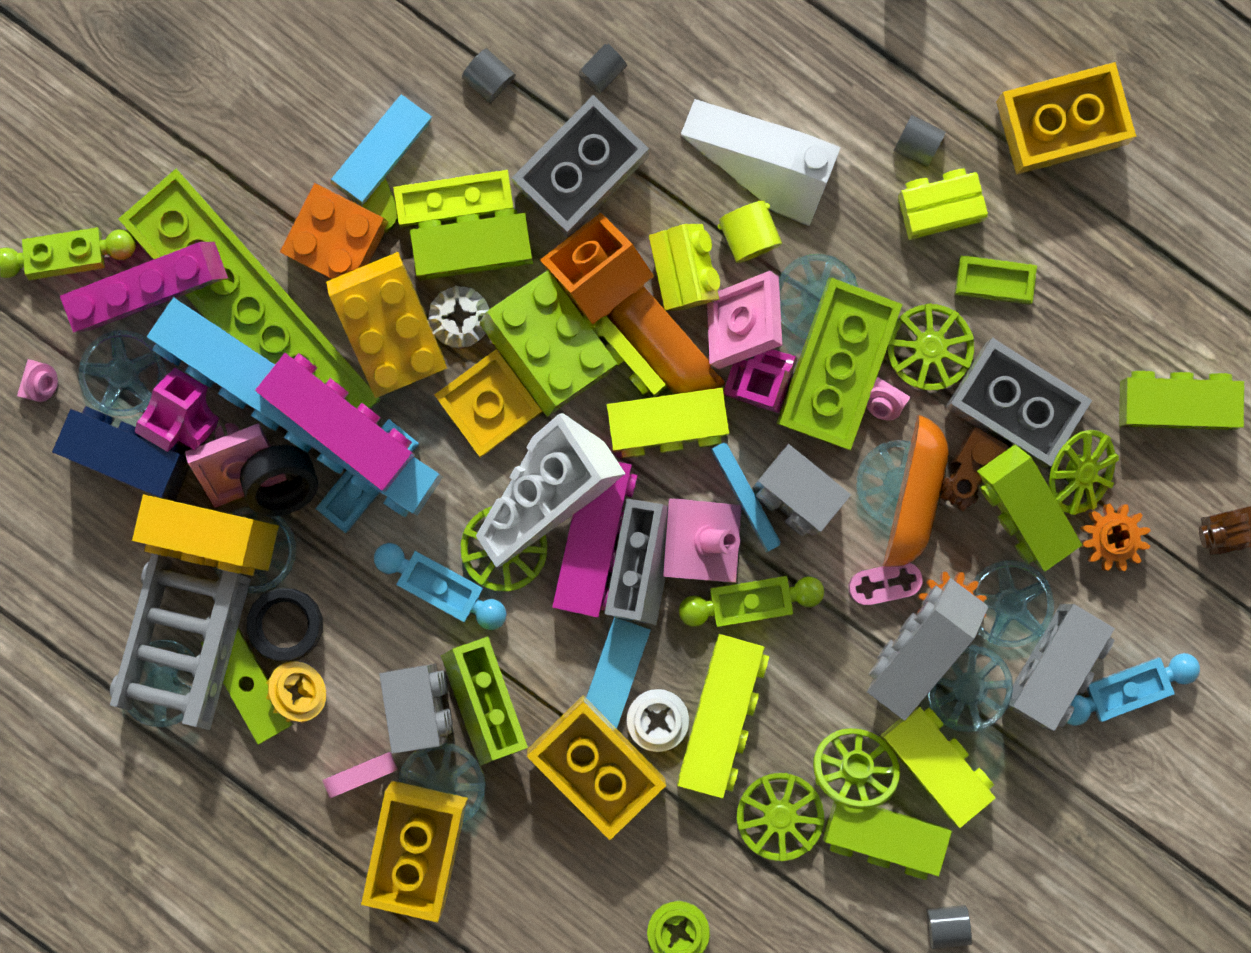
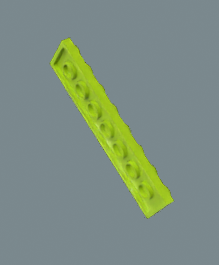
M177 168L118 218L153 259L198 242H215L228 279L185 295L207 320L273 364H276L284 353L293 359L298 353L317 367L313 375L326 384L329 378H331L348 391L349 394L345 397V400L356 409L361 403L371 409L381 400L379 397H374L368 384Z

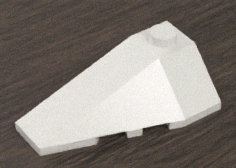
M694 99L681 132V136L715 165H719L736 179V182L744 189H748L761 201L769 203L772 212L807 226L811 224L841 148L808 134Z
M563 413L558 414L531 438L526 447L528 452L520 466L515 467L509 477L512 480L502 497L496 499L476 534L477 539L496 568L501 567L596 499L625 475V472L605 442Z

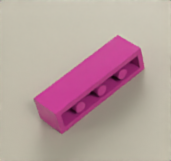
M198 242L63 294L60 298L73 333L83 332L110 324L170 301L173 297L178 298L228 279L215 242Z
M284 353L255 391L380 490L386 492L415 454L408 450L412 442L395 428L389 434L380 428L376 423L381 417L363 403L357 409L345 400L349 392L334 380L329 378L326 384L313 375L317 367L298 353L293 359Z
M618 462L625 475L600 496L572 515L552 608L598 618L600 610L605 611L609 588L605 586L608 573L613 572L617 551L614 549L616 536L617 534L620 535L624 499L625 496L633 498L637 475L630 473L631 464Z

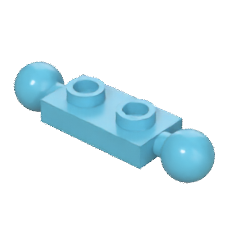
M385 543L375 551L374 563L379 571L385 574L396 572L402 574L396 584L397 586L463 622H466L469 614L473 613L476 615L478 624L484 629L495 630L504 624L507 613L501 602L495 599H487L485 601L478 599L484 589L483 587L417 551H414L410 561L405 559L403 550L393 543Z
M1181 653L1174 656L1169 666L1164 668L1161 658L1157 657L1091 682L1087 688L1089 697L1084 698L1081 695H1076L1070 705L1074 707V711L1067 723L1073 726L1082 725L1089 719L1091 712L1094 711L1097 714L1098 720L1103 722L1174 695L1175 693L1170 682L1175 681L1179 684L1194 682L1200 673L1199 662L1194 656Z

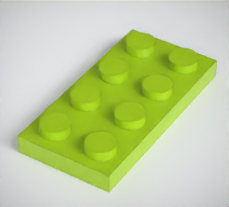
M832 277L828 278L776 424L851 450L871 395L870 392L875 384L903 304Z

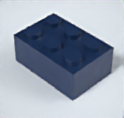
M87 406L84 407L82 412L70 409L52 453L157 497L176 501L190 468L186 456L183 455L186 447L175 444L167 452L135 433L136 426L123 421L120 422L119 427L113 426L114 417Z

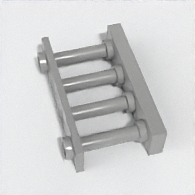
M151 553L150 561L145 564L142 570L141 582L143 586L120 670L110 686V696L112 698L110 706L132 711L134 700H139L182 711L184 716L182 724L210 730L251 579L239 573L223 570L222 577L216 582L170 571L172 560ZM169 586L212 596L215 603L211 616L207 619L160 609L165 587ZM155 623L202 634L205 640L201 655L192 657L149 646ZM145 661L191 672L194 677L191 692L185 696L140 685L139 682Z

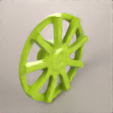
M932 303L919 305L909 309L897 319L887 347L888 357L896 374L907 384L922 390H940L956 383L969 369L974 355V337L966 321L955 310ZM932 311L949 316L939 331H934ZM925 312L926 331L921 332L909 318L917 313ZM956 321L963 330L964 336L945 339V333L952 323ZM902 324L916 336L915 341L895 339ZM967 343L965 359L948 351L949 346ZM894 347L912 348L915 350V353L898 364ZM943 358H947L962 366L950 379L942 364ZM921 360L923 364L917 381L903 372V369L915 361ZM930 364H935L942 382L935 384L924 383Z
M1097 430L1082 431L1071 437L1059 450L1051 467L1049 488L1064 512L1076 515L1088 509L1094 510L1097 508V502L1103 497L1107 489L1113 488L1114 483L1111 481L1115 471V464L1119 461V455L1115 453L1110 436ZM1093 436L1098 438L1100 442L1091 456ZM1082 438L1083 455H1077L1071 446ZM1106 448L1107 458L1097 462ZM1064 454H1066L1071 460L1068 462L1065 471H1058V466ZM1107 467L1104 478L1099 476L1098 471ZM1066 478L1069 484L1062 491L1056 493L1055 480ZM1093 482L1101 484L1095 494ZM1076 489L1071 504L1068 506L1062 503ZM1085 489L1087 501L1080 504Z
M492 506L485 508L476 514L464 529L460 547L462 562L469 575L477 583L488 589L503 592L520 589L532 582L539 575L545 564L548 550L546 535L540 538L541 547L528 546L520 552L540 554L539 561L534 570H531L519 558V554H517L502 565L504 585L489 582L487 579L495 568L492 560L481 576L474 570L470 562L487 557L486 551L483 550L468 555L469 537L478 540L476 537L477 532L473 531V528L481 519L487 517ZM510 563H515L528 576L517 583L511 584Z
M847 728L831 733L819 744L813 758V769L817 786H820L824 793L834 800V804L838 806L843 805L853 809L868 811L889 800L899 783L900 767L894 751L882 738L866 730ZM855 734V748L853 751L848 752L839 737ZM863 736L880 744L869 755L862 751ZM830 742H832L842 756V760L823 753ZM886 751L893 766L874 767L873 760ZM821 762L837 767L840 770L823 775ZM872 775H893L889 788L883 786ZM845 779V784L839 794L828 784L835 780ZM867 783L882 795L869 800L864 784ZM851 785H856L860 801L846 798Z
M772 773L754 781L743 793L737 809L738 829L744 842L756 854L775 861L792 860L810 851L818 841L825 821L823 804L816 790L804 779L788 773ZM788 780L781 800L776 798L769 781ZM794 783H797L807 790L809 794L795 804H791L789 799ZM762 784L769 797V805H764L749 797ZM814 800L817 818L799 816L797 814L798 809ZM746 803L762 811L764 816L744 822ZM796 823L816 825L815 831L808 841L796 829ZM766 825L767 830L755 844L749 837L746 828ZM790 832L803 846L793 852L786 853L785 834ZM773 833L778 834L779 853H771L762 849Z

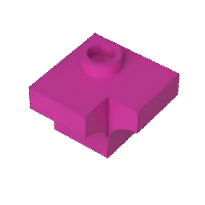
M771 349L755 355L753 359L749 358L748 361L742 360L734 363L723 395L779 413L797 362V357Z
M174 368L153 389L150 402L136 423L135 433L167 452L178 441L196 450L216 429L219 420L206 403L208 387Z

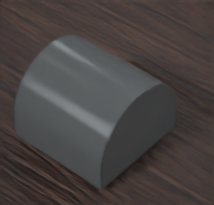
M608 43L607 45L604 44L581 68L579 76L593 90L601 94L627 67V64Z
M487 48L482 50L469 63L462 74V79L489 104L516 77V74Z
M911 115L893 151L928 167L946 131Z
M966 905L926 909L931 949L972 945L970 917Z

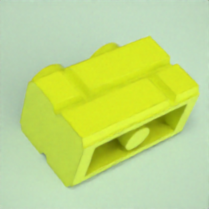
M965 168L944 173V180L929 184L928 178H920L907 182L905 184L906 189L901 190L898 200L909 240L984 222L988 217V212L977 172L966 174Z
M682 224L649 235L665 311L687 310L719 300L720 278L717 271L712 267L709 253L712 248V241L708 232L704 230L703 224Z

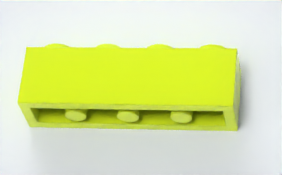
M721 634L717 635L677 786L719 798L724 797L725 790L733 791L738 769L733 768L732 764L736 752L743 754L749 732L742 730L746 714L754 715L759 693L752 692L756 677L764 678L769 656L763 654L764 646Z

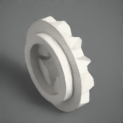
M454 286L441 291L431 303L428 320L434 335L442 343L455 348H464L477 343L486 334L479 323L486 311L489 310V307L484 297L474 289ZM456 301H459V305L462 306L464 312L476 313V316H470V318L464 320L462 333H459V328L455 321L443 319V317H448V315L455 312Z
M662 689L649 690L639 695L632 702L627 714V727L633 740L642 748L654 752L667 751L677 746L685 737L689 726V715L683 701L672 692ZM670 707L665 721L672 731L669 733L666 729L663 730L657 727L654 731L651 730L647 734L646 731L651 720L644 711L645 708L658 714L661 710Z

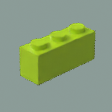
M512 208L494 212L495 217L480 219L478 214H469L457 217V223L441 225V220H428L418 223V229L410 230L416 276L421 281L533 264L526 214H518L517 209Z
M1132 371L1131 377L1120 381L1119 427L1237 430L1244 428V381H1232V374L1212 373L1209 374V380L1194 379V373L1172 372L1170 373V379L1155 378V372Z
M1016 444L977 471L984 482V485L980 487L981 492L993 507L997 505L1002 514L997 518L1010 536L1015 534L1019 541L1015 548L1028 565L1034 562L1045 572L1082 546L1081 541L1032 457Z
M489 637L453 648L441 655L479 765H484L528 748Z
M833 801L823 835V840L831 844L829 851L847 857H852L853 851L868 855V863L887 869L890 868L891 862L906 867L905 874L927 880L928 874L939 877L952 833L950 829L880 807L863 811V809H853L843 805L838 806Z

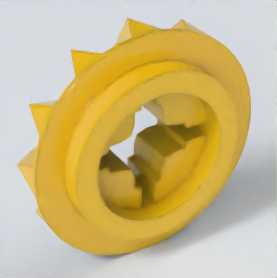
M290 661L283 663L273 670L274 672L266 682L268 685L266 699L270 700L274 706L273 713L281 714L286 718V722L296 721L302 724L313 719L322 711L326 702V687L322 677L313 667L303 662ZM297 682L298 693L303 695V697L292 704V693L288 692L287 689L294 686Z

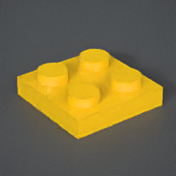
M497 349L434 394L480 458L543 413Z

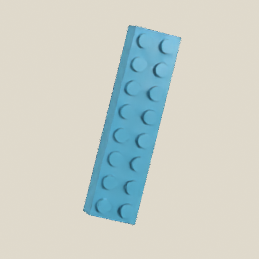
M174 297L147 335V338L156 343L152 349L154 352L179 366L181 361H184L189 365L185 370L187 374L210 388L214 382L222 387L218 392L219 395L241 409H244L246 404L250 405L255 409L251 414L252 417L275 431L280 425L288 431L284 438L300 449L309 452L311 447L321 452L317 458L318 461L339 474L345 468L354 474L350 482L372 496L378 490L387 496L383 504L401 516L406 517L409 512L418 516L443 478L439 473L413 457L387 491L383 492L255 391L275 364Z

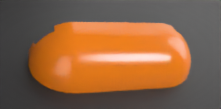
M644 286L639 291L628 296L608 314L609 320L661 378L666 387L675 394L716 389L725 385L724 380L712 369V365L709 364L706 356Z
M917 415L884 558L883 566L899 567L913 562L924 552L931 537L949 450L942 430L933 421L921 415Z

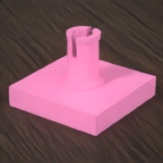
M771 271L718 291L719 300L707 303L709 364L717 369L782 346L779 277Z
M227 423L225 424L227 436L224 435L223 428L219 426L214 433L216 440L201 445L196 450L191 449L185 452L190 468L214 508L244 497L240 482L241 468L246 460L256 452L271 447L259 423L240 431L237 425ZM281 474L269 478L260 486L269 487L287 480L286 475Z
M669 499L663 577L736 583L738 548L740 545L741 505Z

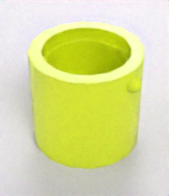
M757 201L729 212L719 219L718 229L723 230L736 263L754 259L782 245L769 213V203Z

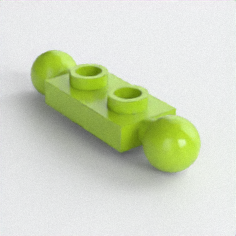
M98 227L22 239L23 252L21 253L8 247L0 248V277H14L21 268H24L25 276L28 280L104 269V255L109 254L110 257L116 260L128 259L135 252L136 241L130 232L122 229L112 231L106 239L102 240V233Z
M787 576L711 588L712 600L706 601L696 595L686 597L679 606V616L685 624L694 627L705 623L709 616H714L716 627L792 615V602H798L804 607H814L822 601L825 591L820 580L811 576L801 578L794 587H789Z

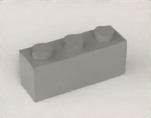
M626 500L604 614L622 620L657 625L666 578L663 577L668 506L639 500Z

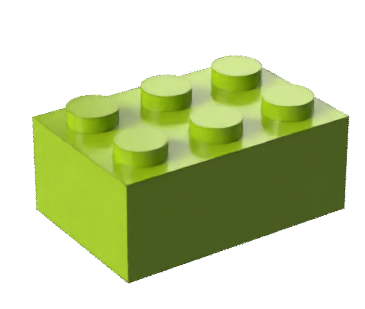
M549 270L486 311L479 323L547 417L602 380L617 365V362Z

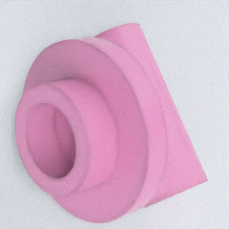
M28 359L17 396L37 402H43L51 398L58 383L54 368L48 364Z
M877 377L866 407L878 419L894 420L900 416L910 396Z

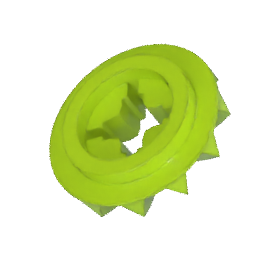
M680 900L669 902L658 908L650 918L647 937L654 953H703L709 942L710 929L708 921L702 911L694 904ZM685 917L688 918L685 931L693 941L679 938L671 947L668 946L671 942L672 933L664 923L677 926L681 921H684Z

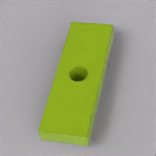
M238 627L223 684L259 745L294 724L292 721L286 722V718L281 714L273 713L274 706L270 700L266 699L268 694L266 682L268 678ZM246 676L254 681V687L251 691H246L242 686V681Z

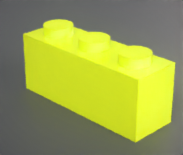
M723 388L607 404L613 453L621 452L622 458L644 456V448L660 446L661 453L683 450V443L698 441L699 447L720 445L722 443L721 437L729 435Z
M917 706L905 721L900 718L880 736L892 748L894 753L953 824L961 828L996 799L990 791L994 784L980 768L975 771L971 769L964 760L969 754L955 738L948 741L939 729L944 724L929 707L923 711L921 707Z

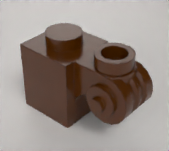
M977 427L969 430L951 461V464L956 466L957 470L949 478H944L940 498L944 501H950L951 505H956L961 511H964L966 507H970L972 503L975 504L979 498L977 495L978 487L983 482L977 471L1008 450L1010 446Z
M1251 506L1201 518L1203 526H1199V537L1203 548H1209L1210 555H1218L1235 550L1239 551L1251 547Z

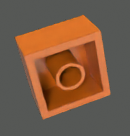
M314 183L280 253L334 279L369 264L385 233L384 230L388 221L370 210Z
M601 212L540 259L570 300L592 324L600 318L607 316L614 307L632 293L639 291L646 282L654 277L634 245Z

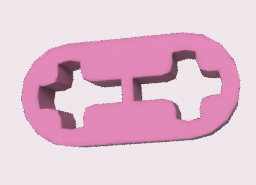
M911 563L899 567L882 566L863 570L856 573L850 579L848 592L851 598L861 605H872L910 597L920 590L922 574ZM905 568L906 574L914 575V582L909 583V590L907 591L903 590L902 585L890 587L888 585L887 579L900 576L899 570ZM867 576L869 582L882 581L883 588L871 591V598L869 599L865 598L864 593L856 592V586L862 584L861 578Z
M388 752L322 781L329 798H332L398 770L391 752Z

